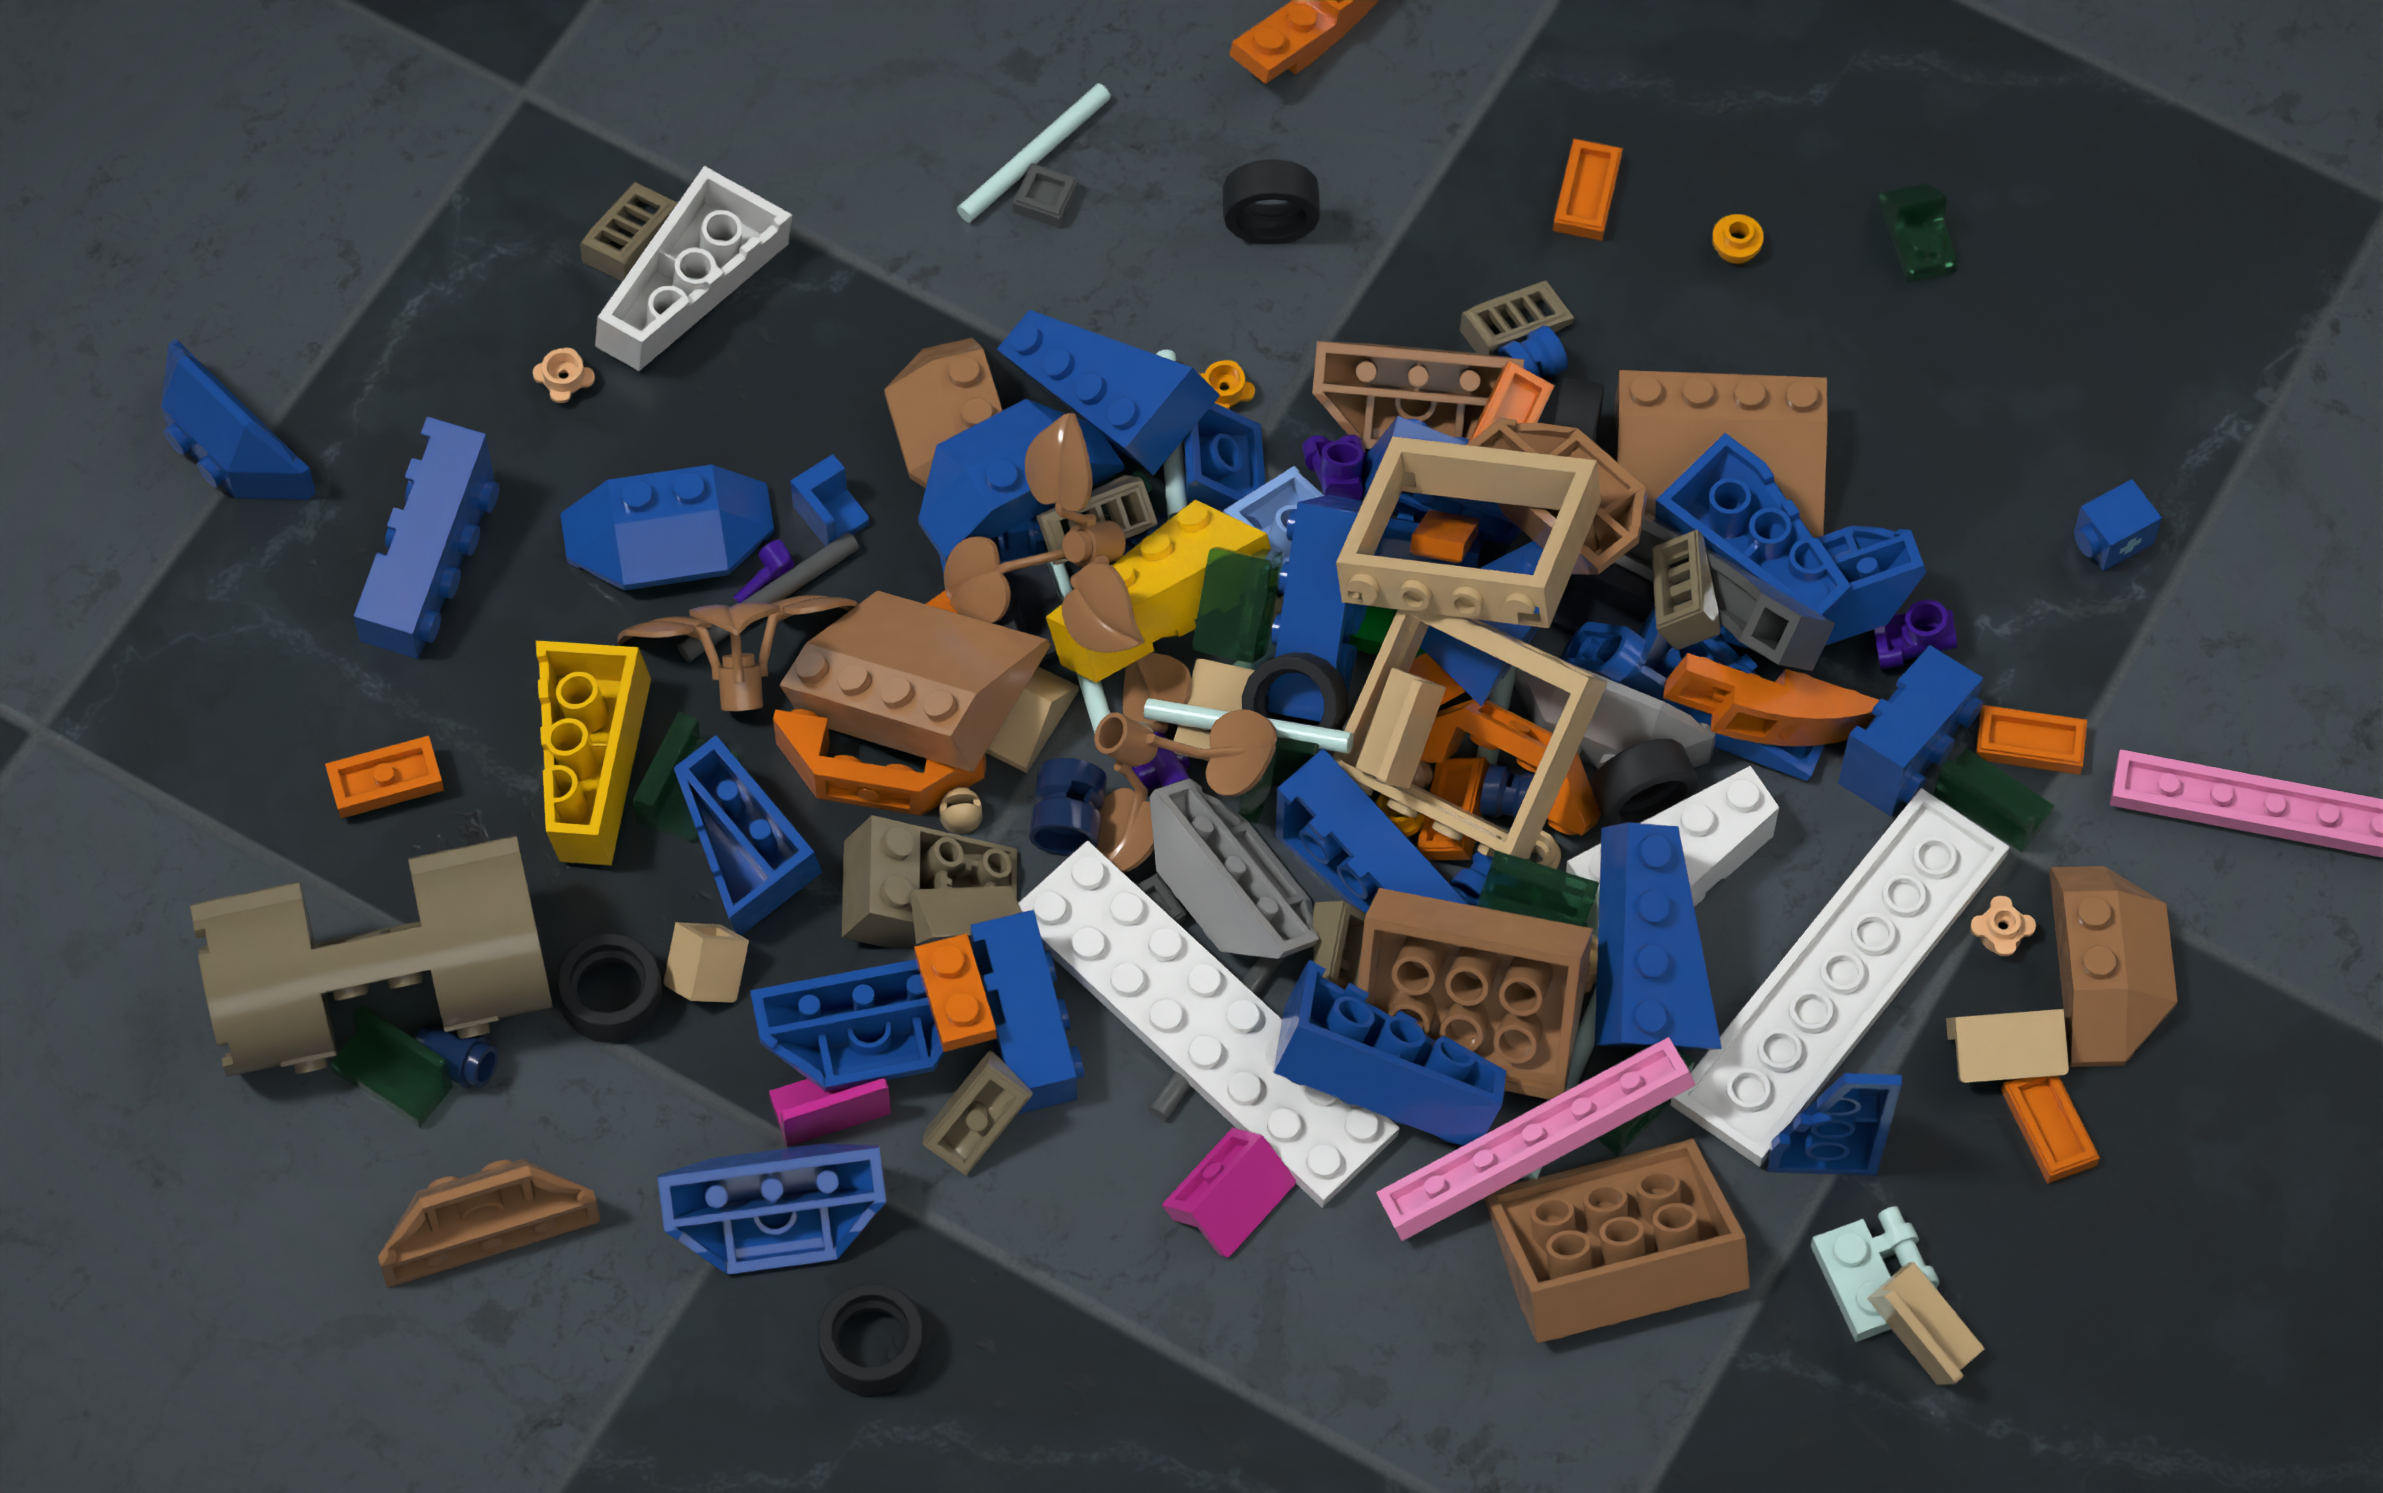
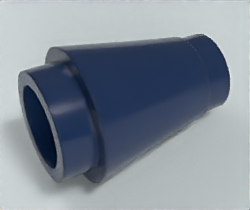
M425 1026L418 1032L413 1044V1055L422 1059L425 1063L464 1088L472 1086L481 1088L485 1086L492 1078L498 1063L497 1048L490 1045L488 1039L483 1036L461 1039L458 1037L457 1032H445L442 1029H433Z

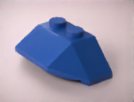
M177 338L170 342L167 351L161 409L167 426L163 433L175 451L181 455L188 452L197 461V468L205 480L215 488L221 484L234 498L309 500L314 496L316 491L310 467L266 427Z
M1025 399L936 445L918 517V524L945 563L953 548L962 540L979 536L993 539L1055 506V503L1041 504L1033 496L1026 480L1025 457L1028 447L1034 438L1065 413ZM1077 418L1089 455L1092 486L1123 471V462L1104 435L1088 422Z
M715 465L609 479L560 513L567 563L577 568L581 567L595 577L622 590L729 575L755 551L763 540L766 541L775 533L767 483Z
M1849 526L1817 537L1851 585V592L1825 616L1835 623L1825 646L1887 625L1926 574L1924 563L1911 530L1898 529L1895 532L1879 527ZM1720 623V631L1724 642L1751 649L1738 641Z
M916 959L750 990L760 1044L825 1092L859 1086L879 1079L891 1080L933 1072L946 1053L943 1052Z
M822 1143L711 1158L657 1175L664 1232L682 1242L725 1274L837 1260L864 1229L874 1214L886 1203L879 1145Z

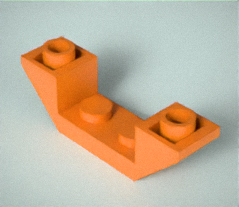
M1472 699L1437 712L1420 760L1427 763L1438 762L1441 764L1458 751L1465 733L1468 732L1470 733V739L1477 745L1490 750H1498L1500 748L1517 757L1516 761L1521 767L1536 773L1553 733L1489 700L1483 706H1480ZM1576 752L1547 817V823L1561 833L1568 835L1579 834L1582 836L1598 823L1601 812L1579 754Z
M775 709L773 722L776 744L817 799L922 816L939 806L943 796L949 790L956 787L968 788L982 780L985 776V754L973 773L927 759L924 773L915 772L912 768L902 764H889L885 767L863 763L861 760L848 755H837L834 758L827 757L830 745L828 718L819 717L816 713L804 709H795L791 712Z

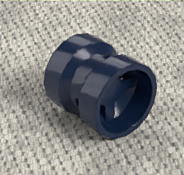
M1491 764L1482 789L1480 801L1481 816L1498 819L1503 815H1508L1515 819L1535 773L1527 771L1523 775H1514L1508 767Z

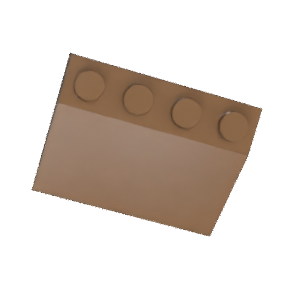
M1619 370L1615 398V461L1646 487L1645 512L1656 518V499L1726 433L1767 464L1774 474V482L1786 499H1791L1800 512V519L1813 538L1823 536L1827 449V378Z
M876 591L808 641L780 683V687L795 709L809 710L816 713L819 717L828 718V727L831 730L973 773L1051 645L1045 638Z
M1379 888L1364 919L1357 987L1369 993L1366 999L1367 1003L1390 1016H1395L1400 1010L1418 1020L1416 1024L1431 1039L1437 1041L1438 1038L1446 1036L1506 1070L1504 1091L1551 1100L1566 1092L1588 975L1593 929Z
M1694 1139L1508 1185L1484 1198L1520 1309L1536 1343L1564 1338L1568 1335L1607 1325H1615L1622 1321L1657 1312L1669 1311L1676 1307L1750 1289L1746 1237Z

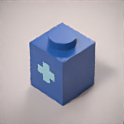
M2131 479L2081 506L2073 533L2081 552L2088 558L2093 557L2099 567L2105 571L2153 545L2162 517L2134 480Z

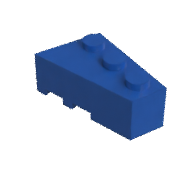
M1532 541L1479 569L1533 575L1544 549L1535 541ZM1539 607L1535 608L1534 613L1539 614ZM1480 620L1528 644L1541 629V627ZM1430 625L1420 645L1480 706L1484 705L1492 690L1505 677L1512 666Z
M717 735L674 767L728 918L735 933L742 936L822 873L816 854Z
M1029 910L970 925L972 951L996 1027L997 1039L992 1040L996 1055L1033 1092L1032 1097L1018 1114L1077 1100V1079L1085 1078L1083 1063L1078 1047H1069L1065 1031L1071 1030L1070 1019L1064 999L1056 998L1053 983L1057 982L1056 971L1050 951L1044 950L1035 911Z

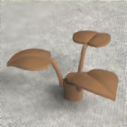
M1075 413L1064 414L1039 433L1028 447L1025 457V474L1029 488L1038 502L1045 505L1055 503V510L1058 516L1079 523V525L1072 527L1064 536L1063 549L1000 564L997 546L990 538L979 536L962 540L953 548L945 564L944 586L946 595L950 599L951 606L958 614L994 624L1006 614L1010 603V587L1003 575L1004 573L1067 558L1075 565L1083 567L1070 578V583L1074 590L1065 596L1062 603V616L1069 634L1079 645L1092 651L1112 653L1128 650L1143 644L1144 639L1135 621L1131 598L1126 584L1119 572L1109 565V563L1116 562L1123 556L1126 545L1125 536L1121 527L1114 521L1096 522L1094 514L1083 515L1075 512L1083 510L1090 500L1092 471L1085 439Z
M804 595L770 604L746 602L738 603L731 607L727 605H707L690 609L689 616L691 617H664L631 626L620 632L617 637L618 645L634 636L661 638L687 635L699 639L704 646L712 667V679L719 680L721 710L744 711L759 709L763 707L761 677L768 676L767 664L777 624L792 615L819 612L836 607L850 611L858 603L854 600L840 597ZM768 616L758 663H755L754 654L742 653L740 633L752 622ZM712 624L730 632L732 654L722 656L723 665L720 663L710 634L706 629L711 628Z
M1150 653L1126 666L1123 686V715L1117 712L1106 715L1100 721L1095 731L1094 740L1096 748L1101 753L1117 759L1114 764V770L1122 773L1135 789L1134 791L1129 788H1120L1111 792L1105 797L1104 805L1099 811L1102 820L1099 842L1096 849L1122 873L1129 872L1139 866L1154 850L1150 802L1145 801L1148 790L1132 770V767L1151 762L1158 751V747L1200 759H1209L1206 768V779L1210 788L1220 795L1236 797L1248 792L1258 783L1265 773L1276 749L1277 732L1274 724L1259 713L1242 709L1226 713L1215 721L1210 731L1211 749H1202L1155 735L1154 732H1166L1168 730V723L1144 718V706L1147 699L1188 704L1191 692V676L1187 666L1183 662L1163 654Z

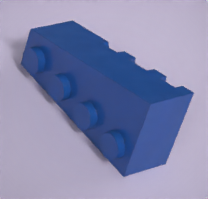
M1032 310L1025 314L997 348L1025 377L1069 411L1075 413L1078 418L1091 424L1109 442L1152 475L1157 472L1220 396L1193 367Z
M428 416L421 431L422 437H426L427 441L422 461L412 458L405 475L408 484L405 492L404 510L393 507L387 524L385 547L389 551L387 554L380 552L376 554L353 616L359 642L415 659H419L425 643H432L438 634L441 624V614L439 612L445 599H452L456 594L461 577L460 565L465 555L471 556L474 553L480 537V526L478 525L484 512L490 513L494 509L500 488L499 483L495 482L486 434Z
M1326 495L1297 502V509H1293L1289 515L1286 536L1288 540L1292 541L1289 562L1286 561L1283 564L1280 572L1279 591L1284 593L1282 612L1277 614L1273 622L1271 641L1273 645H1277L1275 657L1290 652H1305L1327 660L1341 674L1349 693L1358 651L1356 645L1349 644L1351 634L1356 635L1365 619L1367 605L1342 602L1336 561L1363 501ZM1378 548L1376 549V551H1375V553H1374V556H1378V554H1379V549H1378ZM1286 673L1279 676L1270 685L1267 697H1269L1268 712L1321 722L1324 714V698L1319 686L1310 677L1301 673Z
M1324 748L1277 788L1275 837L1347 903L1367 913L1378 889L1383 888L1472 905L1469 898L1460 889L1452 887Z
M1628 822L1601 828L1594 1046L1647 1049L1669 1037L1677 1051L1699 1052L1722 1049L1679 827Z
M1308 960L1284 1006L1273 1070L1274 1074L1285 1077L1297 1085H1306L1337 1097L1346 1104L1358 1105L1386 1116L1396 1123L1407 1124L1428 1132L1451 1144L1464 1146L1488 1132L1503 1105L1506 1070L1446 1036L1438 1038L1437 1041L1431 1039L1416 1024L1418 1020L1400 1010L1395 1016H1390L1366 1002L1369 995L1368 992L1352 983H1349L1346 990L1322 977L1326 970L1324 967Z

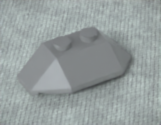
M1516 667L1514 684L1531 722L1553 733L1571 693ZM1580 668L1608 682L1577 750L1581 762L1599 769L1615 755L1637 744L1656 739H1673L1683 745L1693 768L1709 763L1713 755L1717 733L1711 732L1710 725L1705 723L1699 724L1689 714L1664 701Z
M1191 778L1155 789L1150 795L1156 871L1220 952L1280 959L1313 947L1317 943L1319 937L1318 932L1313 929L1311 899L1244 817L1219 799L1203 793L1202 787Z

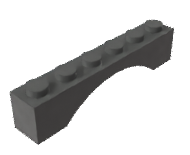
M1644 511L1639 543L1614 563L1653 582L1651 547L1684 534ZM1706 548L1720 623L1738 641L1778 665L1813 671L1835 623ZM1689 557L1670 564V569L1689 562Z

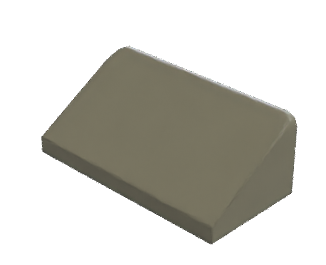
M1011 886L916 889L910 891L916 945L927 944L966 933L971 942L970 925L1022 912Z
M989 1051L927 1126L922 1145L967 1176L1032 1097L1033 1092L997 1055Z

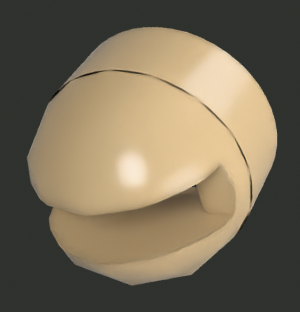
M956 787L949 790L943 796L939 805L940 821L948 831L955 834H967L974 831L982 820V804L977 794L965 787Z

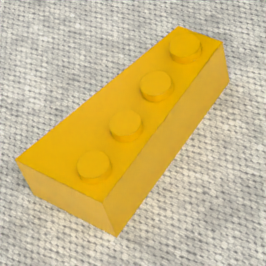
M1194 500L1111 566L1119 572L1126 584L1131 598L1135 621L1144 639V643L1137 647L1112 653L1096 652L1084 648L1069 634L1062 616V605L1046 616L1060 664L1097 683L1154 652L1153 642L1160 638L1176 635L1181 637L1196 629L1195 619L1217 607L1225 613L1242 603L1240 595L1257 585L1265 591L1278 584L1279 575L1268 534L1202 502Z
M536 641V655L539 661L540 674L538 693L542 711V727H540L541 746L544 751L545 770H543L546 833L560 862L612 866L651 683L650 674L639 647Z

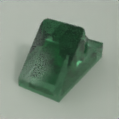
M1928 183L1879 193L1878 200L1907 282L1956 272L1958 259L1943 220L1947 205L1946 195Z

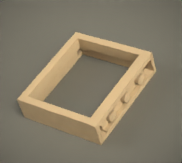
M1392 437L1336 561L1342 602L1549 628L1601 502L1597 460ZM1402 491L1560 510L1533 575L1374 556ZM1536 607H1539V614L1534 613Z
M1398 609L1344 730L1352 732L1354 735L1352 750L1349 754L1335 751L1332 758L1367 795L1372 796L1373 791L1376 790L1390 797L1387 806L1412 818H1416L1420 812L1435 820L1432 828L1437 832L1459 841L1462 840L1464 835H1467L1480 842L1477 849L1480 853L1492 856L1504 863H1507L1509 857L1529 859L1608 682L1478 619ZM1429 625L1571 693L1510 831L1411 783L1410 789L1385 785L1376 780L1377 777L1355 769L1391 668H1398L1409 672Z

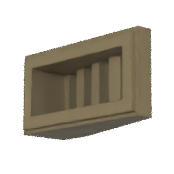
M635 182L592 227L580 243L582 262L623 282L678 203ZM641 201L658 209V211L652 214L636 206V204ZM631 214L645 221L646 224L641 226L627 219V217ZM621 227L635 235L633 238H630L618 232L619 228ZM612 240L624 247L619 250L609 245V242Z
M1545 280L1481 303L1461 314L1460 332L1476 353L1497 356L1499 348L1512 341L1521 343L1527 340L1528 333L1542 325L1548 326L1555 333L1572 324L1574 317ZM1543 299L1553 315L1545 317L1535 303ZM1526 308L1535 321L1528 323L1520 310ZM1510 316L1518 327L1511 329L1505 318ZM1495 324L1501 334L1494 335L1489 327Z
M1124 475L1092 490L1087 506L1081 511H1075L1078 513L1086 511L1087 514H1094L1096 522L1106 521L1101 505L1106 503L1112 521L1121 527L1125 539L1157 526L1156 516L1144 482L1140 477ZM1054 507L1036 516L1049 552L1063 549L1062 543L1065 536L1060 520L1066 518L1058 516ZM1068 520L1070 529L1079 525V523ZM1066 558L1057 561H1052V563L1054 565H1059L1069 560Z
M1696 529L1651 547L1656 630L1674 649H1683L1719 635V611L1702 533ZM1689 557V562L1670 569V564Z
M1345 901L1315 902L1313 929L1318 932L1319 940L1313 946L1314 962L1326 969L1322 976L1323 978L1346 990L1349 983L1358 986L1364 919L1367 913Z

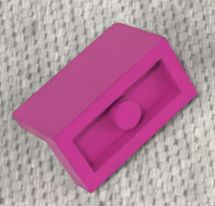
M805 1079L769 1091L770 1101L787 1147L891 1114L889 1088L885 1079L828 1092L822 1090L809 1079Z
M1231 1128L1163 1202L1162 1207L1173 1221L1198 1227L1218 1255L1230 1257L1291 1190L1296 1180L1263 1135Z

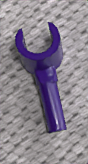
M774 540L760 550L759 558L764 568L757 572V575L733 596L737 604L758 592L765 584L767 585L772 580H776L794 568V561L781 540Z

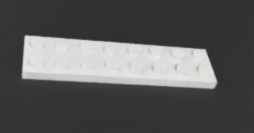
M1921 788L1720 1036L1722 1049L1709 1050L1690 1073L1696 1085L1673 1097L1670 1105L1760 1167L1768 1157L1772 1139L1810 1105L2007 857L2009 846Z
M1088 840L1018 903L1022 912L1035 911L1044 950H1049L1051 956L1175 1072L1183 1075L1190 1086L1232 1125L1240 1130L1263 1135L1296 1180V1184L1322 1208L1398 1136L1400 1128L1390 1118L1358 1105L1346 1104L1337 1097L1306 1085H1297L1285 1077L1274 1074L1273 1070L1282 1019Z

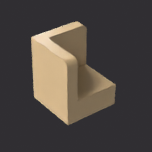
M675 922L664 985L690 1001L735 1002L738 997L749 940L721 924Z

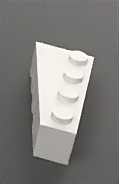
M704 166L597 317L595 347L640 371L788 245L792 214Z
M1749 766L1641 823L1679 827L1695 907L1705 898L1706 892L1722 878L1726 879L1773 837L1779 806L1753 768ZM1601 844L1567 861L1563 888L1587 926L1593 929V935L1597 938Z

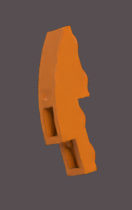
M1292 0L1232 41L1229 55L1265 84L1287 69L1296 75L1349 32L1379 0Z
M1689 653L1686 654L1665 680L1663 697L1664 699L1712 714L1711 732L1739 740L1779 746H1817L1848 740L1849 734L1857 725L1865 729L1876 715L1871 712L1873 707L1880 701L1860 694L1855 690L1845 689L1813 678L1805 673L1785 669L1777 680L1773 682L1759 675L1746 673L1716 663L1709 658L1698 657Z

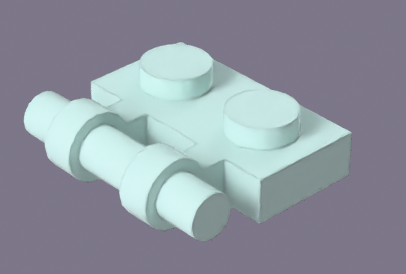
M1897 1206L1889 1207L1878 1214L1885 1233L1872 1238L1864 1219L1812 1238L1810 1246L1855 1342L1891 1329L1867 1299L1891 1278L1883 1258L1896 1254L1902 1267L1907 1263L1915 1262L1935 1288L1940 1283L1933 1267L1926 1266L1916 1246L1919 1238L1912 1223H1905Z

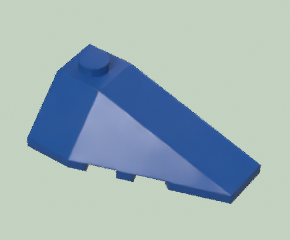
M1726 433L1656 499L1657 519L1682 534L1698 529L1703 535L1706 548L1824 617L1851 592V585L1819 539L1813 538L1800 519V512L1791 499H1786L1774 482V474L1767 464Z
M1654 606L1637 632L1646 641L1644 652L1647 653V660L1641 671L1633 679L1628 680L1624 678L1618 683L1670 704L1692 716L1699 724L1705 723L1711 726L1712 714L1664 699L1665 680L1687 653L1709 658L1716 663L1746 673L1756 674L1754 670L1758 665L1746 653L1740 657L1719 635L1683 649H1674L1656 630ZM1717 733L1714 747L1807 781L1813 774L1824 745H1768L1739 740Z
M1844 1073L1772 1139L1767 1158V1172L1877 1176L1902 1086V1075Z

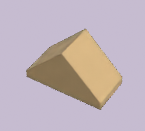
M1038 666L985 753L1027 773L1078 693L1079 686Z

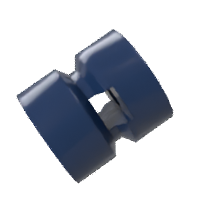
M1057 758L1042 763L1038 770L1035 789L1037 804H1035L1032 810L1029 831L1031 843L1038 849L1060 856H1071L1087 840L1097 848L1102 820L1099 811L1104 805L1107 784L1105 771L1095 764L1075 758Z

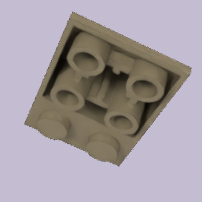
M871 815L844 840L842 938L890 949H914L915 946H919L916 945L911 890L1011 886L1017 899V849Z

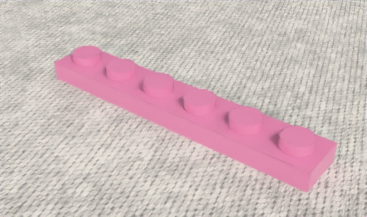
M2121 749L2119 751L2110 806L2383 858V799Z
M1668 1037L1379 1190L1376 1194L1401 1241H1404L1692 1088L1696 1084Z

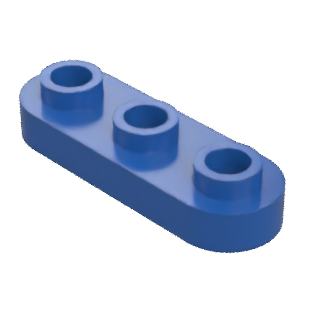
M1587 622L1571 637L1562 653L1561 660L1618 683L1624 678L1628 680L1633 679L1641 671L1647 660V653L1644 652L1646 641L1626 626Z

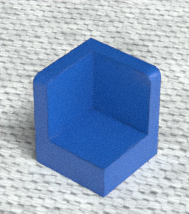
M834 454L790 481L794 509L825 546L846 532L854 535L869 525L868 514L847 490L845 468Z

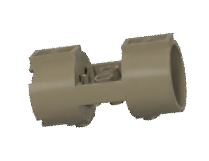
M517 835L409 858L408 861L420 921L318 943L315 941L301 881L191 904L190 910L196 938L206 936L207 946H202L199 949L198 959L216 1043L219 1046L229 1044L230 1052L225 1053V1057L222 1058L226 1076L230 1077L293 1064L295 1074L328 1067L326 1057L335 1056L337 1048L327 992L333 991L336 1001L365 995L369 991V983L385 979L388 980L389 989L404 987L422 982V972L431 970L445 1032L456 1030L458 1037L461 1039L489 1033V1022L498 1021L500 1018L552 1008V1000Z

